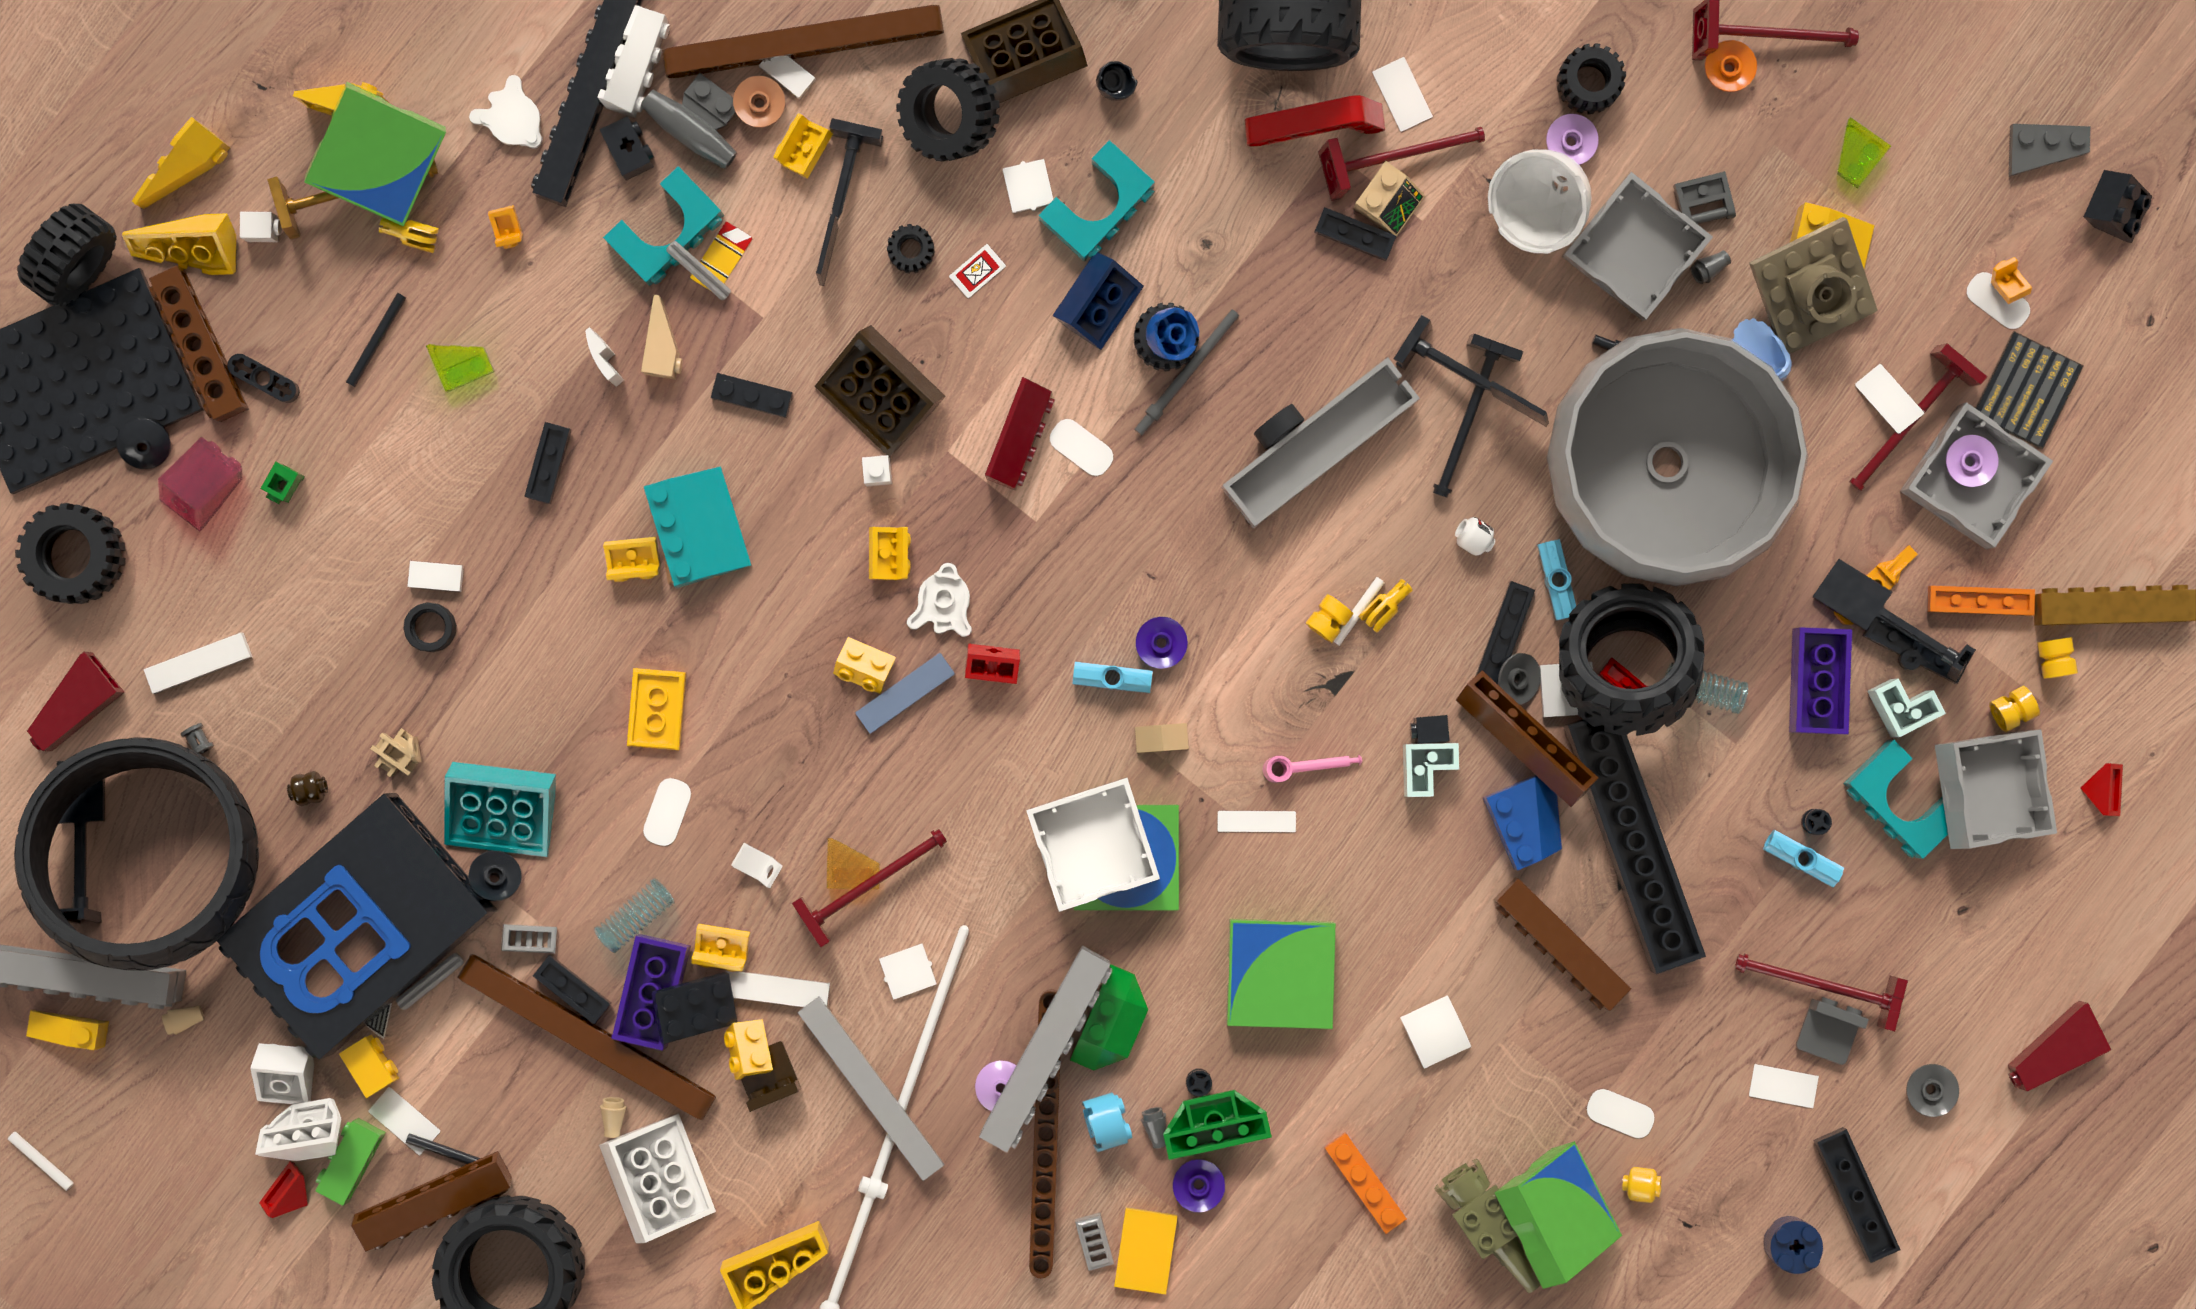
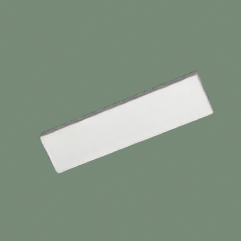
M238 633L143 670L152 694H157L252 657L244 633Z
M726 971L730 976L733 998L805 1007L820 996L826 1006L828 1004L830 983L749 972Z

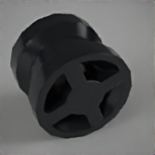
M1809 809L1802 815L1801 825L1809 834L1823 835L1830 830L1832 819L1825 810Z
M1196 1068L1188 1073L1186 1086L1192 1095L1204 1096L1212 1088V1079L1206 1070Z

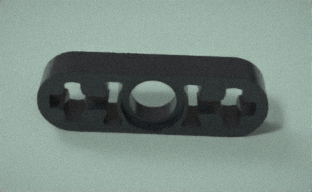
M235 354L228 360L227 367L229 372L246 383L285 403L294 402L298 398L300 390L297 383L244 354ZM245 360L244 365L253 369L251 374L244 370L237 372L238 367L235 366L237 361L243 362ZM267 371L270 374V381L268 384L261 386L257 382V376L260 372ZM276 383L284 387H287L290 384L289 389L292 391V393L290 395L285 394L284 397H282L283 391L275 388L274 386L276 385Z

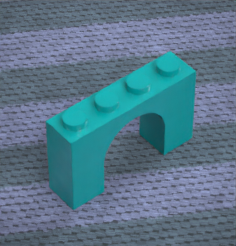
M1110 140L1092 158V165L1107 177L1117 189L1119 200L1115 210L1102 220L1088 221L1078 217L1062 201L1055 197L1038 215L1039 221L1084 262L1102 250L1100 245L1106 238L1109 241L1114 238L1120 230L1118 228L1119 224L1123 220L1128 222L1136 214L1137 210L1135 207L1141 201L1146 203L1155 193L1153 190L1155 181Z
M679 166L660 183L662 188L678 203L684 213V227L675 241L687 251L690 248L695 249L704 240L702 237L709 230L714 231L723 222L721 218L724 216L723 212ZM623 220L603 237L649 286L653 283L655 285L660 283L666 276L665 272L672 265L675 267L680 264L666 251L670 244L653 246L645 243Z
M1887 740L1843 784L1848 788L1846 790L1847 794L1856 802L1860 800L1866 806L1864 811L1873 820L1876 821L1878 819L1884 825L1882 828L1890 838H1897L1903 844L1901 849L1910 858L1924 859L1948 835L1943 796L1921 817L1915 820L1904 821L1898 818L1888 806L1886 798L1887 788L1894 776L1913 758L1895 740Z

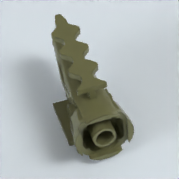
M1478 1159L1472 1160L1475 1165L1470 1167L1466 1163L1459 1166L1442 1179L1444 1185L1441 1188L1438 1185L1435 1186V1191L1452 1210L1461 1208L1452 1215L1481 1258L1484 1259L1493 1253L1501 1265L1505 1266L1528 1293L1533 1292L1541 1284L1516 1237L1518 1236L1511 1227L1495 1195L1499 1188L1495 1184L1488 1189L1490 1181Z

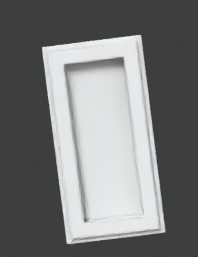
M788 56L773 57L771 61L765 59L766 61H762L759 65L763 71L799 100L816 80L814 76Z
M410 561L408 587L461 592L464 566Z

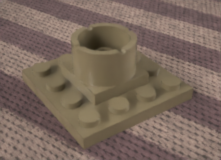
M1844 217L1749 262L1773 332L1782 340L1789 354L1878 311L1848 220Z

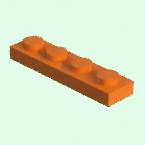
M1928 586L1927 612L2034 616L2035 589Z
M1346 1132L1324 1147L1385 1234L1407 1219Z

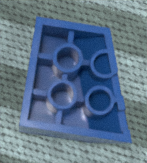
M1534 775L1483 797L1514 870H1520L1537 863L1562 849L1558 797L1538 776Z

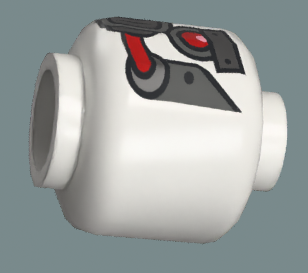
M1472 517L1468 520L1464 519L1456 529L1457 544L1475 556L1489 552L1495 544V539L1493 538L1494 529L1477 517Z

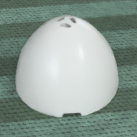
M1533 149L1519 153L1503 162L1490 182L1488 191L1489 212L1493 214L1499 226L1498 231L1521 250L1548 254L1568 246L1581 233L1589 218L1592 196L1588 178L1581 166L1561 152ZM1554 181L1558 184L1557 189L1554 185ZM1564 186H1568V190L1563 192Z

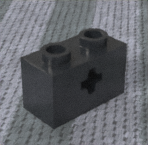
M626 116L599 129L621 175L626 181L654 168L651 160L655 157L648 144L643 146L640 140V136L643 133L637 121L632 123L629 117ZM629 142L632 144L633 151L631 152L626 150V144Z

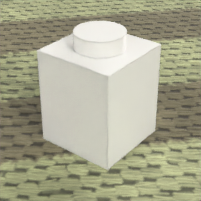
M240 212V238L246 242H278V235L282 233L279 217L272 212Z
M888 455L862 458L864 484L866 486L892 484L891 462Z

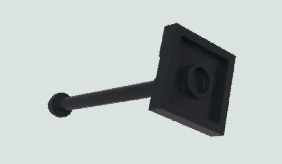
M1475 333L1469 336L1466 344L1485 351L1483 356L1486 358L1480 375L1488 380L1495 361H1499L1500 357L1512 362H1519L1524 352ZM1476 385L1439 485H1433V493L1448 498L1449 493H1452V490L1448 488L1485 389H1481Z

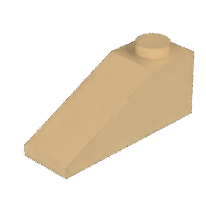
M654 295L641 372L649 376L676 380L677 373H681L683 359L679 358L680 353L663 299L659 295Z

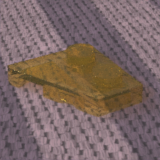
M828 838L827 889H853L880 871V863L834 838ZM880 884L872 889H880Z

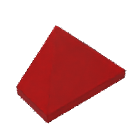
M2106 763L2080 787L2102 815L2120 816L2123 764Z
M289 1161L259 1202L270 1218H275L308 1206L304 1175L292 1161Z

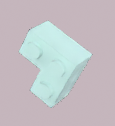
M1890 679L1867 691L1891 738L1901 737L1946 714L1934 690L1924 691L1909 699L1899 679Z
M1459 743L1404 744V797L1434 796L1433 770L1459 769Z

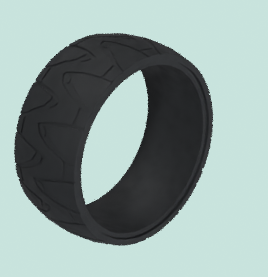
M134 737L103 742L86 748L62 762L46 776L30 797L20 819L17 830L18 834L15 839L14 861L19 890L22 891L21 896L29 912L41 929L51 939H54L60 947L74 956L96 965L120 970L144 971L172 966L198 955L213 945L236 922L244 910L246 902L252 893L258 871L259 848L257 847L258 836L250 808L234 781L215 763L196 751L177 743L155 738ZM160 768L172 770L200 781L218 797L227 818L230 835L227 868L223 880L211 901L194 919L180 929L150 941L130 944L111 943L93 939L79 933L60 911L51 890L48 873L51 841L62 816L70 805L88 788L99 781L133 769Z

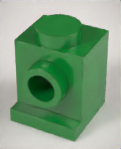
M275 461L260 489L267 492L266 498L277 504H280L281 501L289 503L305 476ZM286 481L285 488L281 490L280 483Z

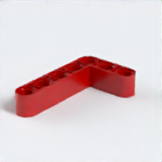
M1361 95L1347 96L1271 112L1244 120L1247 146L1250 147L1264 146L1346 128L1363 134H1375L1385 131L1382 103Z

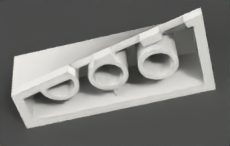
M635 5L623 34V39L626 40L625 45L620 44L615 53L616 67L612 70L609 69L606 75L607 89L606 91L601 89L598 95V99L606 109L636 118L637 112L643 110L641 107L645 99L643 95L646 87L649 88L652 84L653 73L651 71L654 63L657 64L660 60L662 53L660 45L662 39L667 38L670 30V24H668L664 14Z

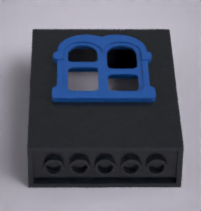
M384 793L234 923L217 942L220 945L218 947L220 952L228 959L231 957L237 964L236 970L244 978L248 977L254 984L253 989L257 995L269 1001L271 1011L278 1018H283L288 1023L287 1028L289 1032L296 1038L300 1037L306 1044L304 1048L307 1053L313 1058L317 1057L320 1060L333 1055L497 912L498 909L491 901L479 897L472 890L466 872L397 793ZM338 889L355 906L357 914L341 929L335 931L318 913L317 906L333 891ZM306 917L325 937V942L299 964H288L278 954V942L287 931L302 918ZM367 922L385 941L386 946L358 972H352L336 954L335 948L359 926ZM322 959H326L344 981L342 986L327 997L314 996L306 987L307 973Z

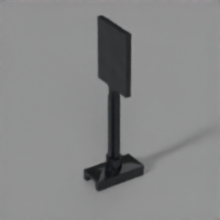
M831 118L829 129L833 133L832 136L847 140L845 144L846 154L833 202L832 214H830L816 271L820 286H825L839 229L838 220L843 212L857 152H860L862 143L881 147L883 141L882 129Z
M1423 315L1420 316L1393 358L1397 361L1396 365L1405 370L1415 354L1423 358L1428 357L1481 389L1491 391L1493 397L1543 426L1547 427L1549 424L1548 415L1545 410L1498 383L1490 382L1487 378L1433 348L1432 344L1424 340L1433 326L1430 319Z
M1838 559L1812 598L1867 631L1875 618L1883 620L1940 656L1942 661L1951 666L1947 677L1956 682L1965 664L1968 665L1976 649L1968 644L1960 652L1951 647L1947 648L1884 608V605L1893 592L1841 559Z
M57 761V766L64 761ZM105 779L82 793L70 805L59 824L74 823V897L72 898L71 908L60 909L67 921L73 924H81V920L102 923L101 912L88 909V897H86L87 823L105 821Z

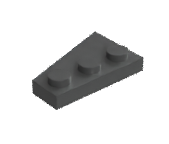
M2010 125L2009 177L2088 154L2090 152L2091 126Z

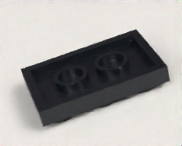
M727 972L652 991L660 1042L663 1044L728 1027L738 1022L730 976Z

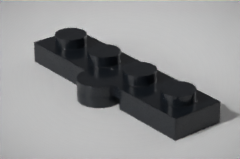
M1875 618L1867 631L1862 635L1898 654L1899 665L1905 670H1915L1921 666L1954 684H1958L1967 667V664H1965L1964 669L1955 682L1947 677L1951 666L1942 661L1940 656L1879 618Z

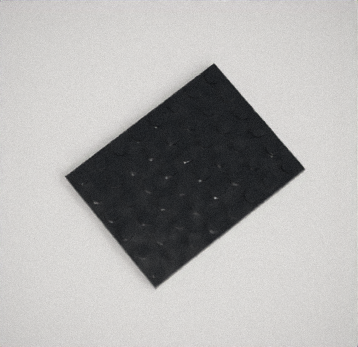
M141 268L132 270L81 293L76 300H71L67 305H53L0 329V471L11 494H16L117 449L116 442L119 431L126 423L134 419H150L165 428L204 410L176 345L171 338L169 329L160 314L159 306L150 292V286Z

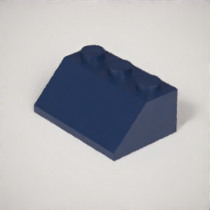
M1097 252L1091 257L1052 316L1066 328L1102 350L1144 285L1115 260Z

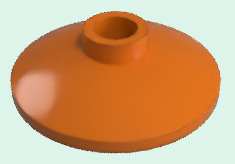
M1726 40L1720 42L1718 49L1710 53L1705 60V72L1708 80L1722 91L1736 92L1742 90L1752 82L1756 75V57L1753 51L1740 41ZM1730 64L1733 67V72H1727L1725 65Z

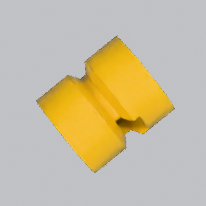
M1327 594L1318 605L1319 612H1313L1305 624L1322 638L1332 643L1341 632L1340 625L1345 626L1354 613L1340 601Z
M2072 637L2037 642L2039 657L2045 659V662L2041 664L2043 679L2078 673L2076 661L2070 657L2074 652Z
M2025 686L2009 692L2008 698L2001 696L1989 703L1994 720L2004 732L2020 726L2021 720L2028 722L2040 715L2037 701Z

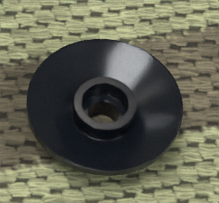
M140 418L126 423L117 436V450L121 458L130 466L138 469L155 468L161 465L170 453L171 441L167 431L162 425L150 419ZM138 443H145L147 449L140 450Z
M502 851L482 853L474 859L468 873V880L472 890L479 897L488 901H502L511 897L518 890L522 877L517 861L511 855ZM495 875L499 878V881L491 882L489 877Z

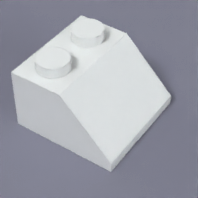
M259 1043L250 1068L257 1101L285 1104L310 1102L314 1071L313 1057L302 1046L293 1047Z

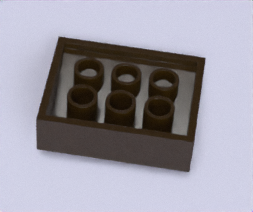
M1037 0L961 33L973 63L980 67L979 73L985 72L990 78L988 81L989 85L995 86L997 93L994 96L995 100H999V104L1088 66L1082 45L1059 0Z
M872 325L860 330L815 385L833 405L889 457L931 415L946 397Z

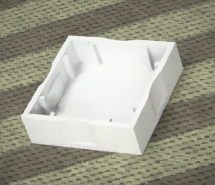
M1128 778L1026 810L1047 870V876L1059 912L1094 901L1099 897L1117 891H1124L1160 879Z

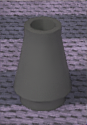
M1722 250L1717 254L1696 260L1694 265L1691 266V273L1698 283H1710L1726 266L1731 264V258L1726 251Z
M1154 1107L1143 1111L1141 1122L1152 1142L1153 1148L1165 1147L1163 1133L1166 1130V1113H1163L1161 1107Z

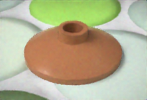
M752 76L742 81L736 88L733 106L742 122L752 127L763 128L774 124L782 116L785 108V96L781 87L774 80L765 76ZM757 100L764 102L762 108H757L754 105Z

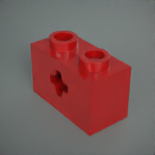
M968 644L965 678L1017 684L1020 649Z

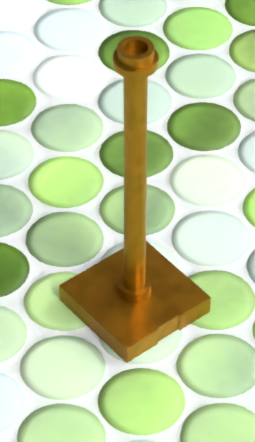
M435 160L428 172L430 178L439 174ZM277 176L267 179L282 230L290 240L300 237L294 217L297 210L339 199L327 192H321L293 200V198L288 197L285 186Z

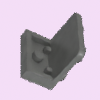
M1822 997L1821 1001L1812 999L1800 1030L1796 1047L1802 1051L1843 1065L1848 1059L1858 1028L1866 1029L1869 1019L1861 1016L1863 1011L1847 1006L1846 1010L1837 1008L1838 1002L1825 997Z

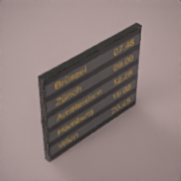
M2013 331L1975 408L1995 421L2008 434H2012L2043 449L2084 365L2051 350L2050 347H2045Z

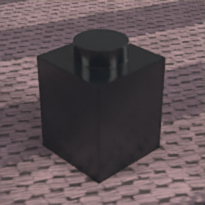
M1447 715L1413 718L1414 723H1410L1411 739H1415L1416 744L1450 741Z

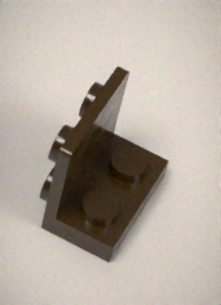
M782 1041L768 1046L773 1068L771 1072L748 1075L741 1079L749 1099L746 1102L749 1112L793 1095L802 1089Z

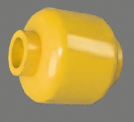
M1633 1167L1629 1175L1623 1176L1622 1190L1627 1191L1628 1198L1631 1201L1652 1203L1656 1197L1660 1198L1662 1178L1657 1176V1172L1654 1169Z

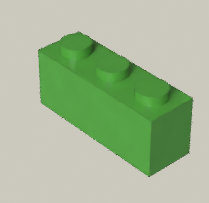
M360 1118L347 1122L341 1132L343 1139L340 1145H337L336 1154L328 1157L331 1160L327 1169L323 1168L316 1179L318 1186L315 1191L342 1206L349 1203L386 1132Z

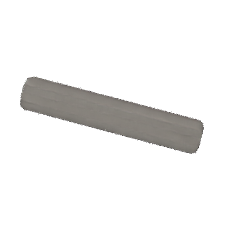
M673 241L667 247L666 251L719 299L724 300L729 296L731 290L678 242Z
M454 953L398 997L396 999L398 1006L402 1010L408 1009L464 963L460 955Z

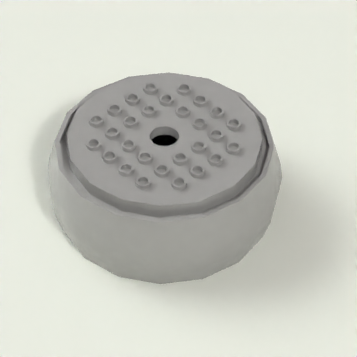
M1677 328L1626 338L1585 365L1557 406L1547 454V463L1556 507L1583 548L1625 576L1677 587L1725 578L1767 551L1799 505L1809 456L1799 407L1772 366L1731 338ZM1660 448L1673 449L1680 457V470L1673 477H1663L1653 468V456Z

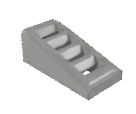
M503 924L501 950L555 953L557 927ZM511 930H516L515 946L510 945ZM522 931H527L526 946H521ZM533 931L537 932L536 947H531ZM543 932H548L547 947H542Z
M1101 1213L1075 1219L1088 1270L1114 1264ZM1098 1225V1229L1087 1232L1083 1230L1085 1227ZM1097 1234L1101 1235L1100 1239L1086 1241V1237ZM1099 1244L1104 1246L1102 1249L1089 1252L1088 1247ZM1106 1253L1107 1258L1092 1262L1091 1257Z

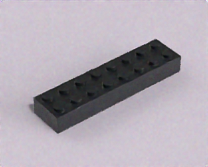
M1842 1127L1813 1140L1866 1260L1873 1263L1900 1251L1901 1249L1848 1130Z

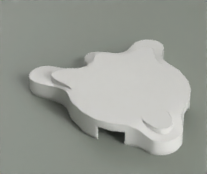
M511 75L507 78L503 90L489 94L488 99L492 104L490 109H474L469 115L472 123L488 127L493 135L506 145L528 146L535 149L542 144L543 139L540 133L541 114L533 101L524 95L522 81L516 75Z
M943 564L939 571L923 582L918 594V607L907 619L909 628L916 630L927 622L932 621L934 623V631L937 634H942L948 630H954L962 637H967L971 634L972 628L967 620V609L970 602L969 589L958 575L957 568L953 564Z

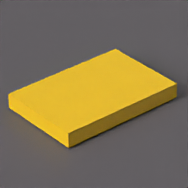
M633 668L627 746L680 750L686 672Z
M1125 1208L1114 1287L1166 1295L1177 1215Z

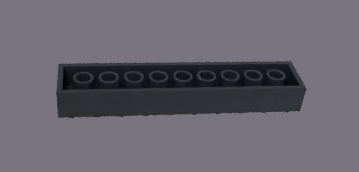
M1584 719L1564 725L1563 727L1573 755L1598 777L1596 782L1587 791V795L1650 971L1659 974L1706 957L1628 736L1605 732L1603 725L1594 727Z

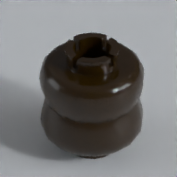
M310 771L305 775L296 774L291 778L290 784L287 785L288 797L291 801L294 800L298 806L320 803L324 800L325 793H328L327 781L324 776L321 778L320 774L316 771Z

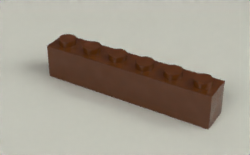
M1481 671L1467 683L1456 698V701L1570 807L1582 798L1598 779L1589 768L1485 672Z
M1515 877L1493 899L1498 904L1495 907L1496 910L1506 919L1511 916L1517 922L1514 927L1524 937L1529 934L1535 940L1533 946L1543 955L1548 953L1553 957L1554 960L1551 963L1562 974L1567 971L1573 977L1570 982L1581 992L1585 989L1592 996L1589 1000L1599 1010L1604 1007L1606 1010L1611 1011L1631 990L1519 878Z
M496 1151L354 1214L351 1227L365 1252L371 1249L378 1250L386 1246L389 1241L396 1238H406L414 1230L432 1226L441 1218L453 1217L466 1207H476L493 1195L495 1197L503 1195L511 1187L512 1176L500 1153Z

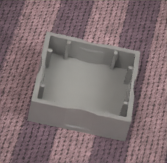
M1630 172L1562 257L1635 316L1644 321L1713 236L1685 214L1668 205L1659 193Z
M1966 402L1956 407L1900 492L1984 549L1996 547L2015 519L2020 505L2036 488L2053 460L2023 440L2011 436L1995 421ZM1967 435L1984 437L1992 443L1998 454L1999 462L1995 475L1990 481L1977 487L1960 485L1952 479L1946 468V454L1949 447L1954 441ZM1970 457L1966 458V465L1969 467L1973 465V460Z
M2041 729L1935 745L1950 849H1970L1999 844L2009 839H2028L2057 833L2052 796L2047 783V763Z

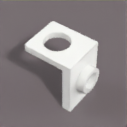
M743 843L731 864L734 868L758 879L768 888H771L782 868V865L773 857L746 843ZM773 868L771 876L767 879L769 871Z

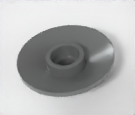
M1517 653L1509 657L1503 664L1498 677V685L1519 705L1532 699L1540 685L1539 664L1534 657L1525 653Z
M1927 1064L1917 1068L1911 1074L1907 1082L1906 1094L1909 1103L1917 1112L1926 1116L1937 1117L1948 1113L1955 1106L1959 1098V1084L1955 1075L1946 1067L1938 1064ZM1932 1084L1934 1086V1091L1931 1094H1928L1926 1092V1088L1928 1085Z

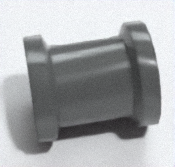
M202 723L193 725L180 733L182 738H186L191 749L199 754H203L214 747L213 742H209L204 734Z

